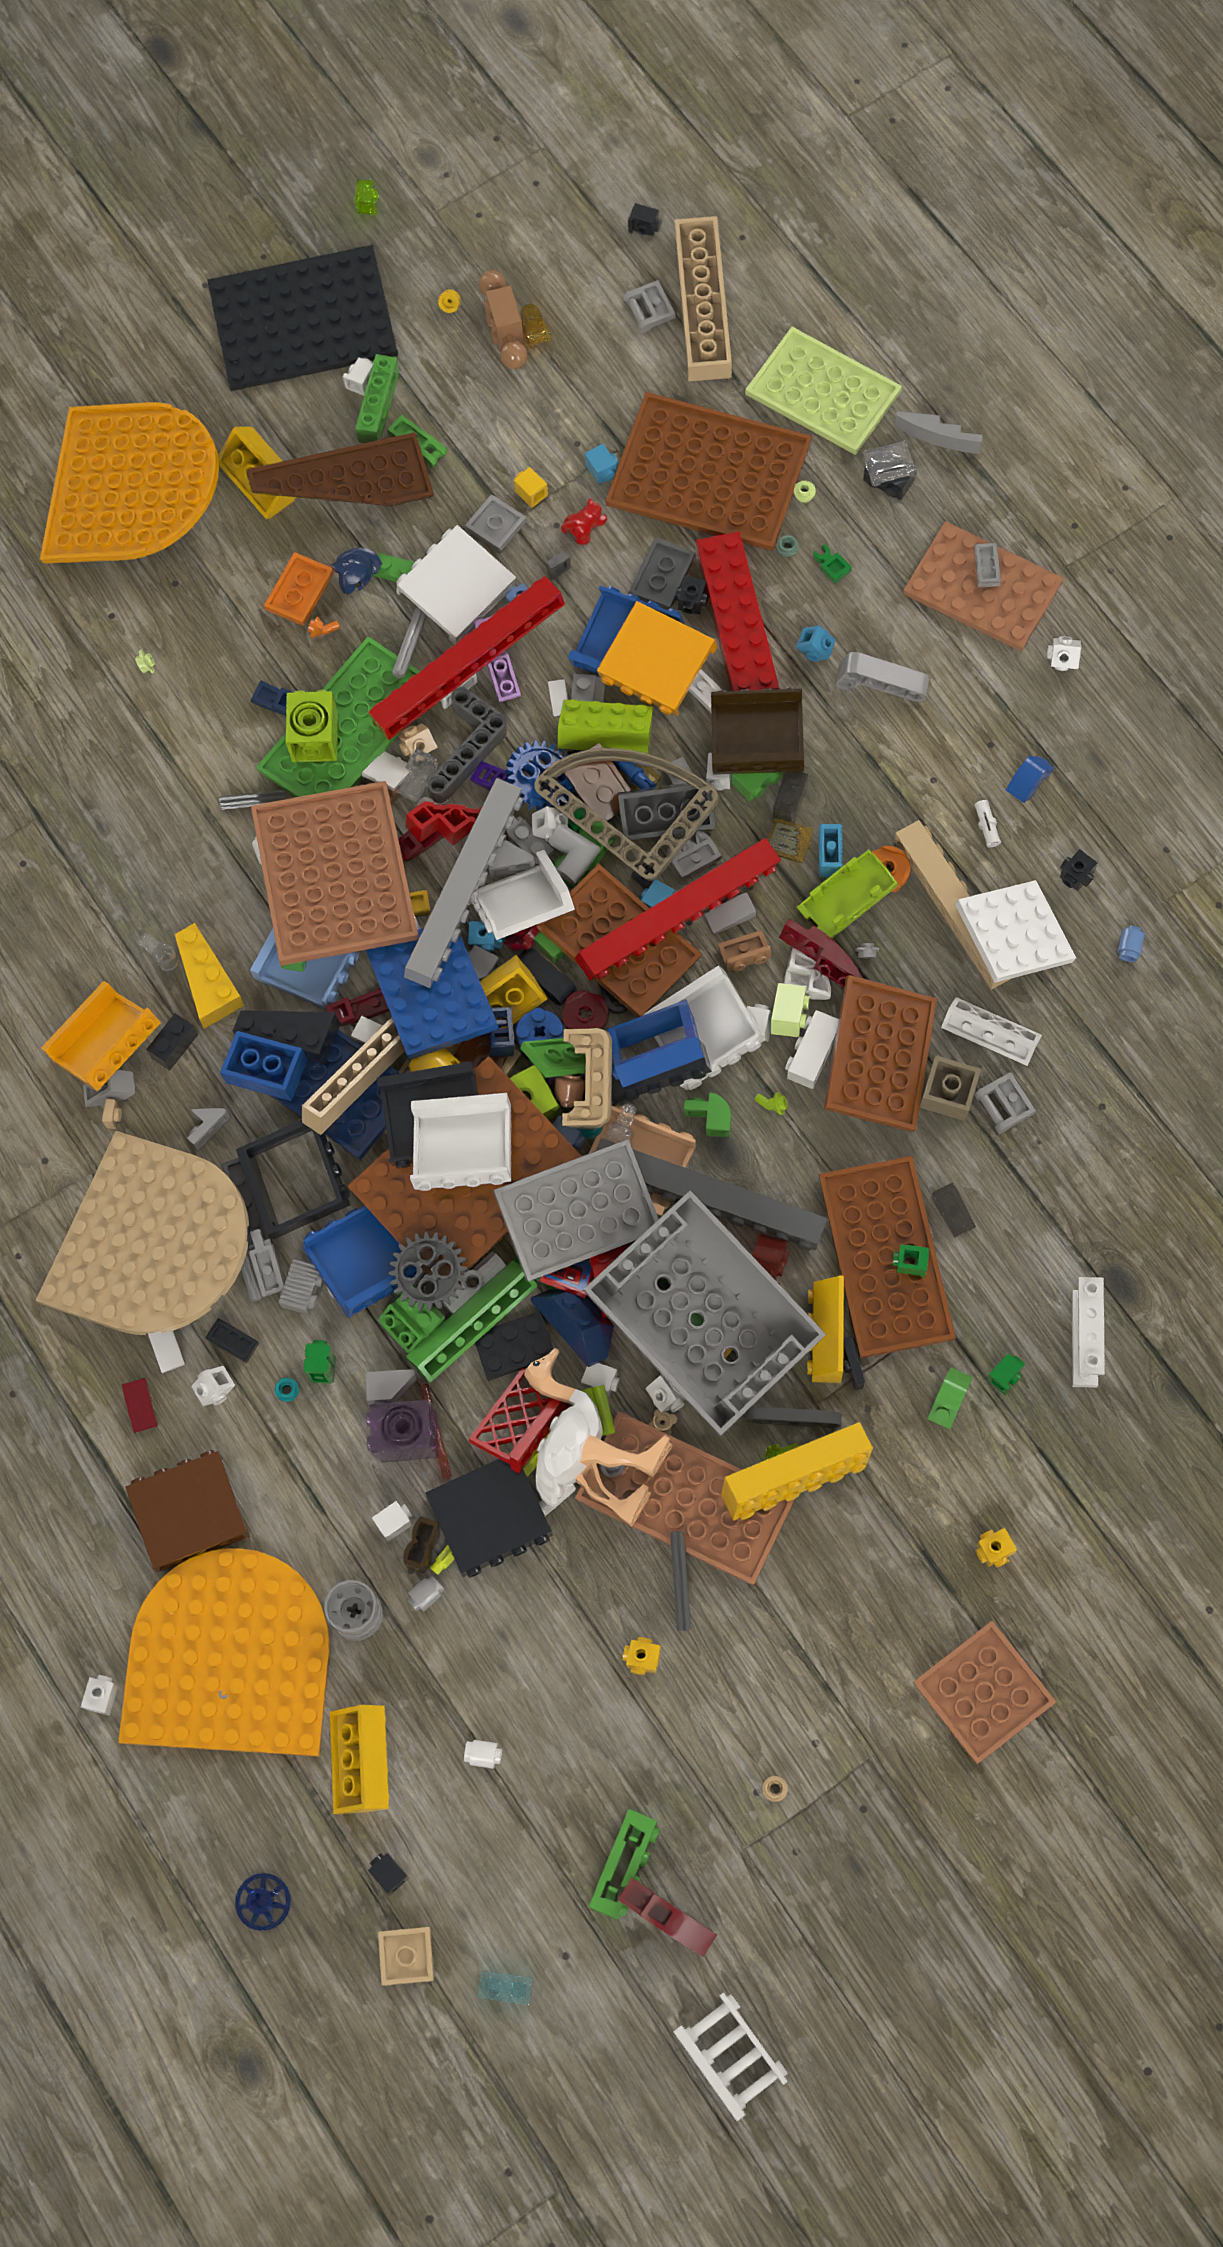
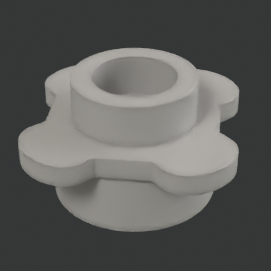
M862 943L859 948L855 949V952H858V958L872 959L877 958L879 948L874 947L873 943Z

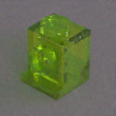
M357 180L354 199L356 213L378 215L379 191L375 189L374 180Z

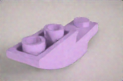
M490 617L474 621L475 628ZM505 650L487 664L499 703L521 697L509 655Z

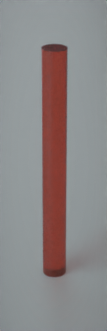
M423 1384L419 1386L442 1478H451L452 1473L429 1385Z

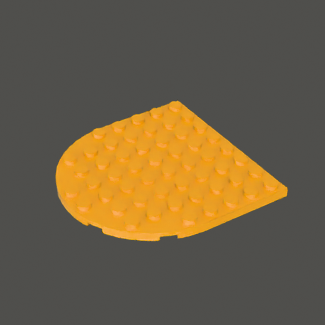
M159 402L69 407L40 560L43 563L136 559L165 549L184 536L206 511L218 481L219 458L217 449L210 433L201 421L186 410Z
M241 1548L219 1549L202 1553L184 1561L169 1571L146 1597L133 1626L118 1743L320 1757L330 1657V1637L322 1605L315 1592L303 1577L288 1564L273 1556ZM219 1691H222V1696H225L227 1694L228 1697L225 1699L220 1698Z

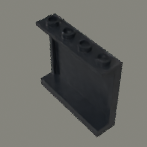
M472 1062L377 1078V1085L381 1090L390 1152L389 1163L392 1166H396V1168L410 1167V1163H413L414 1115L411 1111V1101L479 1095L475 1066Z
M497 1459L425 1492L463 1577H474L482 1572V1568L489 1565L496 1567L505 1561L504 1558L512 1554L514 1557L527 1552V1547L534 1544L541 1546L549 1542V1537L553 1536L524 1470L522 1469L520 1473L511 1470L510 1464L501 1459Z

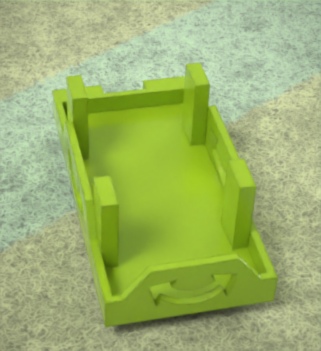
M868 849L857 859L856 857L852 858L809 893L810 897L798 905L797 909L807 921L812 919L818 926L817 928L832 939L895 889L898 883L877 856Z

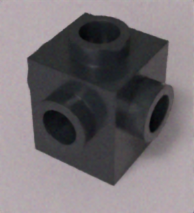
M684 576L682 587H678L675 594V601H678V610L687 614H700L702 606L706 607L708 601L706 580Z
M1079 849L1072 858L1067 857L1061 864L1060 878L1067 887L1079 891L1083 885L1087 887L1093 880V874L1098 862Z

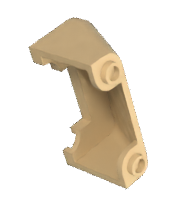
M598 1028L564 1029V1042L574 1045L576 1054H586L585 1101H574L575 1107L569 1113H563L562 1126L583 1130L599 1129L609 1121L611 1116V1035L606 1030Z

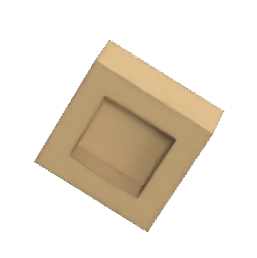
M106 1099L102 1122L106 1128L116 1129L117 1122L121 1121L122 1109L116 1100Z

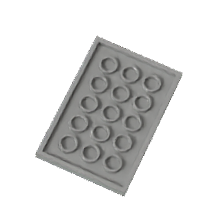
M629 1139L493 1190L527 1282L635 1241L659 1220Z

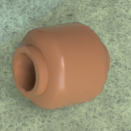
M581 1074L557 1076L553 1096L556 1100L560 1101L559 1105L573 1107L574 1101H582L585 1091V1080L581 1078Z

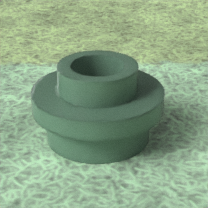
M785 535L777 542V551L784 557H792L799 550L798 541L791 535Z

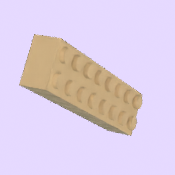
M717 216L675 220V242L688 381L732 378V361Z

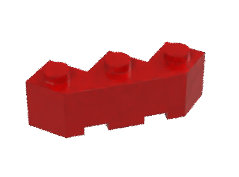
M424 801L406 814V828L420 843L438 830L453 846L470 834L482 807L473 809L466 808V805H434V802Z

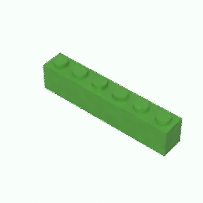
M513 1260L412 1350L406 1358L417 1372L431 1383L538 1286L534 1280L527 1282L521 1265Z

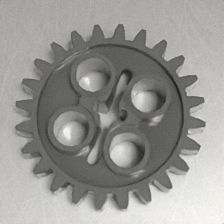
M425 1232L424 1239L415 1234L416 1241L414 1242L406 1238L408 1246L405 1247L399 1244L402 1252L401 1254L393 1253L397 1258V1262H390V1265L395 1267V1270L390 1271L389 1275L396 1277L390 1284L399 1286L394 1292L397 1295L403 1293L400 1299L403 1302L410 1298V1307L418 1303L420 1311L423 1310L425 1305H427L429 1311H432L433 1304H436L441 1310L443 1301L451 1305L449 1297L452 1296L458 1299L459 1297L455 1291L457 1289L464 1291L460 1281L468 1280L462 1276V1273L467 1272L468 1268L461 1266L467 1259L465 1257H458L463 1252L462 1249L454 1250L456 1247L454 1241L447 1244V1236L439 1240L440 1237L437 1232H435L433 1238L430 1237L428 1232ZM426 1249H433L434 1254L430 1260H423L422 1255ZM441 1255H443L444 1258H443L442 1260H440L439 1262H437V1260L439 1259V1257H440ZM444 1265L451 1266V1272L448 1276L440 1275V1269ZM410 1267H416V1276L411 1279L407 1278L406 1271ZM426 1267L430 1268L433 1272L431 1276L427 1275L424 1271ZM420 1281L418 1287L414 1288V1284ZM427 1283H434L435 1290L433 1293L425 1294L424 1286Z

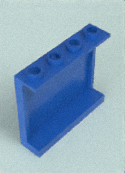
M600 586L601 595L576 651L571 650L568 659L571 665L599 675L597 669L636 601L684 624L680 612L672 608L665 610L653 601L646 603L634 594L628 593V595H625L612 586L607 588Z
M366 1206L350 1210L345 1215L346 1217L330 1221L324 1229L318 1232H310L303 1240V1251L319 1272L320 1277L347 1318L394 1293L399 1287L398 1285L393 1286L390 1284L396 1277L389 1275V1272L395 1270V1267L390 1265V1262H397V1258L393 1253L401 1254L402 1252L399 1248L400 1243ZM410 1267L406 1271V1277L410 1279L414 1278L417 1274L416 1267Z

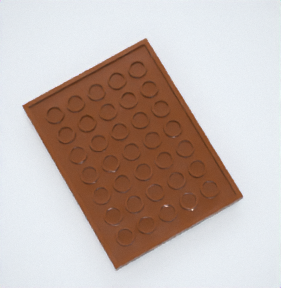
M646 392L605 504L608 507L715 536L740 531L743 543L774 551L794 493V488L798 482L812 442V436Z
M489 1056L475 1068L479 1095L507 1093L510 1100L511 1182H504L499 1185L488 1183L475 1187L464 1185L455 1186L451 1189L440 1187L431 1188L427 1191L415 1190L410 1180V1175H413V1163H410V1167L407 1168L392 1166L388 1161L390 1159L388 1148L348 1185L351 1191L401 1245L408 1246L406 1238L413 1242L416 1241L415 1234L424 1239L425 1232H428L431 1238L437 1232L440 1237L439 1240L447 1236V1244L454 1241L456 1243L454 1250L462 1249L463 1252L458 1257H465L467 1259L461 1266L467 1267L468 1270L508 1234L493 1190L582 1157ZM426 1249L423 1252V1260H430L433 1257V1249ZM441 1255V1256L439 1257V1259L437 1260V1262H439L440 1260H442V1259L444 1258V1256ZM444 1265L440 1269L441 1276H448L451 1272L450 1265ZM426 1267L424 1269L429 1276L433 1274L430 1268Z

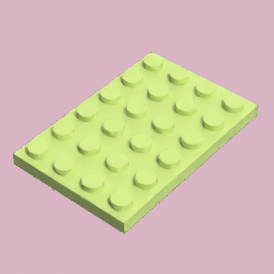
M791 327L745 389V395L856 455L901 393L902 386L798 329Z

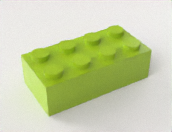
M563 699L558 723V748L585 751L600 743L602 748L627 749L648 754L653 729V707Z

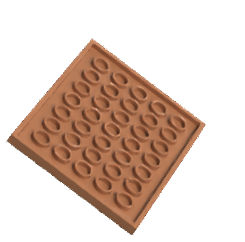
M386 781L251 806L280 966L419 940Z

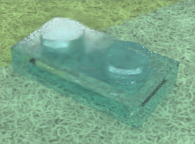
M481 1971L477 1998L530 2005L533 1978Z

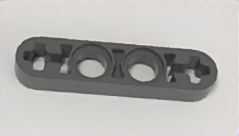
M750 1407L746 1411V1421L756 1424L839 1428L841 1427L842 1414L835 1411Z

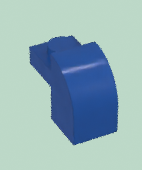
M1030 755L1019 767L1006 791L1025 803L1033 797L1040 783L1051 775L1054 767L1049 765L1048 761L1044 758Z

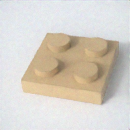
M431 1927L378 1932L382 1986L434 1981Z

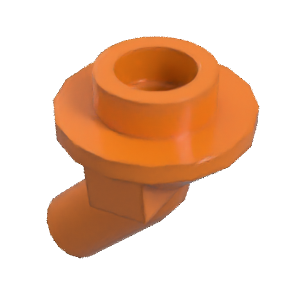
M316 617L315 620L311 619L307 632L311 633L310 638L321 636V634L325 635L338 630L340 626L337 620L323 625L320 618Z

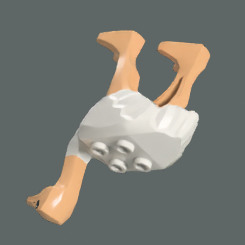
M554 1348L548 1355L533 1361L524 1373L529 1384L542 1395L573 1405L564 1410L559 1417L556 1416L553 1419L549 1428L551 1432L548 1438H543L538 1446L536 1489L542 1500L552 1507L557 1503V1499L562 1498L563 1489L577 1482L586 1489L590 1498L605 1504L624 1522L633 1526L650 1497L649 1487L643 1484L627 1499L619 1500L603 1486L596 1463L609 1468L622 1465L633 1466L653 1477L672 1447V1444L669 1443L670 1438L664 1435L651 1448L640 1454L617 1449L602 1441L601 1420L597 1407L589 1395L580 1390L561 1385L553 1379L552 1369L560 1352L559 1349Z

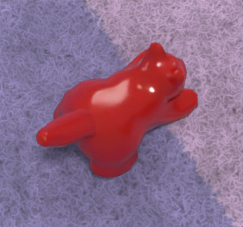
M590 498L582 510L570 514L564 519L561 531L564 534H572L577 544L587 545L591 540V530L594 527L604 525L607 521V516L601 514L602 508L600 504Z

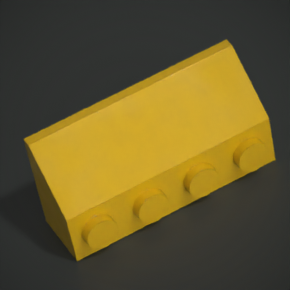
M252 426L234 427L218 454L219 466L265 519H270L294 502L296 497L252 493L246 471L247 469L282 462V460Z
M836 1276L813 1282V1289H808V1304H813V1313H808V1316L826 1334L809 1350L812 1351V1360H807V1375H812V1382L841 1383L844 1276Z
M357 1705L330 1711L333 1814L375 1812L389 1809L385 1706Z

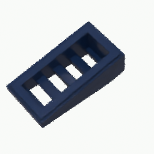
M511 1007L491 1008L495 1018L507 1017V1020H496L498 1027L507 1028H499L489 1032L490 1056H513L514 1034ZM495 1036H508L502 1038H495Z

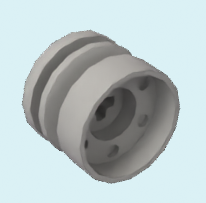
M346 1580L334 1586L325 1599L324 1611L326 1618L342 1637L348 1640L361 1641L371 1637L378 1631L383 1620L382 1605L366 1584L358 1580ZM359 1609L361 1613L353 1617L351 1613Z

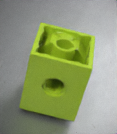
M297 690L287 693L286 745L292 762L337 761L338 710L333 692L327 690H318L316 692Z
M535 1065L510 1078L527 1098H531L530 1101L549 1121L559 1116V1114H563L543 1074Z

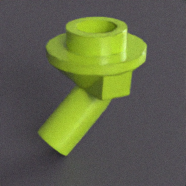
M776 1092L772 1099H767L760 1093L754 1099L755 1102L765 1109L773 1110L779 1115H784L785 1110L788 1108L785 1096H781L779 1092Z

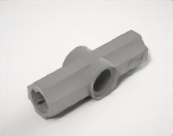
M492 1251L472 1270L465 1272L463 1276L468 1280L460 1281L464 1291L457 1289L455 1292L459 1298L449 1297L451 1305L443 1301L442 1305L453 1315L506 1267L502 1259ZM471 1279L479 1281V1284L474 1288L467 1286L468 1281Z

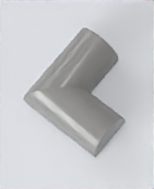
M559 824L550 837V845L567 855L556 869L561 878L575 886L600 852V847L563 824Z

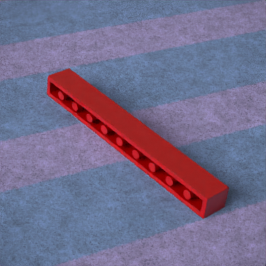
M546 576L535 581L531 587L522 594H518L513 601L500 608L487 621H483L474 631L462 637L453 647L445 650L435 661L428 663L422 671L410 677L400 688L393 690L387 698L375 704L368 711L373 723L388 740L393 738L563 607L565 602L561 592Z
M764 838L579 951L575 960L589 981L596 977L598 980H601L610 973L609 969L614 966L620 968L628 963L630 956L634 954L636 957L640 956L648 950V945L652 943L658 945L667 938L665 935L672 931L674 934L685 927L684 923L689 920L692 922L697 921L708 908L713 911L722 904L721 900L726 897L730 900L741 893L739 889L744 886L750 888L759 882L758 878L765 875V877L773 874L777 870L776 866L781 859L768 840Z

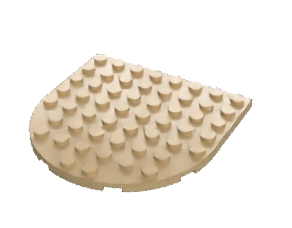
M115 1131L36 1301L39 1304L129 1334L166 1333L194 1322L209 1312L211 1306L221 1295L225 1296L235 1282L245 1260L248 1248L247 1226H249L246 1206L239 1190L222 1170L201 1157Z

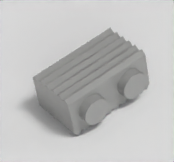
M293 1258L279 1299L281 1308L309 1315L310 1310L315 1309L318 1301L316 1292L318 1287L323 1286L324 1281L311 1262Z

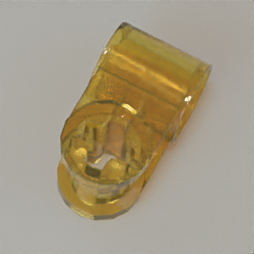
M535 304L523 306L521 309V321L529 347L534 348V345L545 341L551 342L549 329L543 320L538 306Z

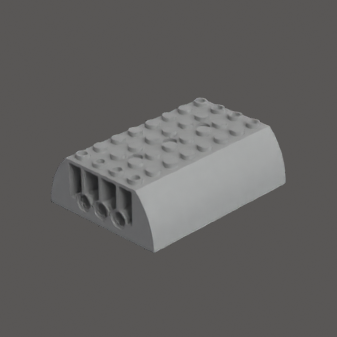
M691 1191L682 1197L583 1290L719 1436L826 1335ZM659 1278H666L669 1281L670 1287L668 1290L663 1291L658 1288L657 1280ZM698 1313L702 1316L703 1324L701 1326H694L691 1323L690 1317L692 1314ZM726 1349H732L736 1352L737 1358L734 1362H728L724 1358Z

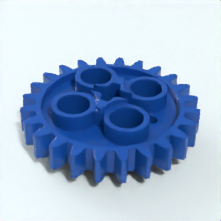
M534 741L531 746L526 742L523 748L519 746L516 753H512L509 761L506 763V766L509 768L506 769L504 774L509 777H507L505 782L522 788L520 796L523 798L522 805L528 803V810H531L533 806H536L537 811L543 807H554L537 793L534 787L535 781L552 764L569 756H562V749L555 751L554 744L548 748L546 741H543L540 746L537 741ZM538 759L543 760L546 765L541 764ZM522 771L527 772L530 777L525 776ZM564 773L557 777L560 780L558 782L572 794L575 792V789ZM543 782L541 784L543 787L542 791L546 789L553 796L554 790L548 785L549 782ZM561 794L557 798L559 806H565L567 801H569V797L566 794Z

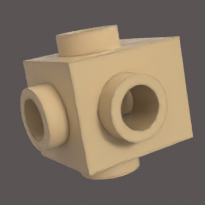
M422 723L406 728L403 734L399 735L402 742L399 744L401 751L405 756L408 755L413 760L424 759L429 755V752L438 748L428 727Z

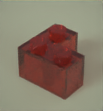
M760 1234L752 1256L777 1282L778 1276L782 1277L789 1259L790 1252L786 1251L788 1241Z

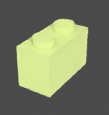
M778 983L771 1018V1034L799 1037L801 1028L806 1026L807 1015L804 1014V1010L809 1009L810 996H806V986Z

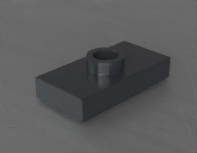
M219 1318L205 1337L207 1341L246 1364L260 1344L259 1341Z
M851 1337L844 1338L843 1352L845 1358H843V1367L845 1373L850 1372L854 1390L863 1389L865 1380L853 1339Z

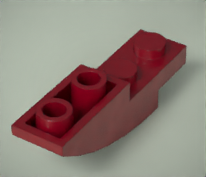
M790 918L785 923L779 939L816 961L814 969L822 975L830 978L843 988L845 987L848 975L862 977L846 952L823 931L814 925L810 930H807Z
M632 1877L617 1899L642 1918L702 1957H704L717 1936L715 1932Z

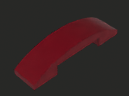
M381 988L351 1000L346 997L326 1005L328 1012L336 1013L341 1023L340 1026L357 1023L361 1016L370 1019L389 1012Z

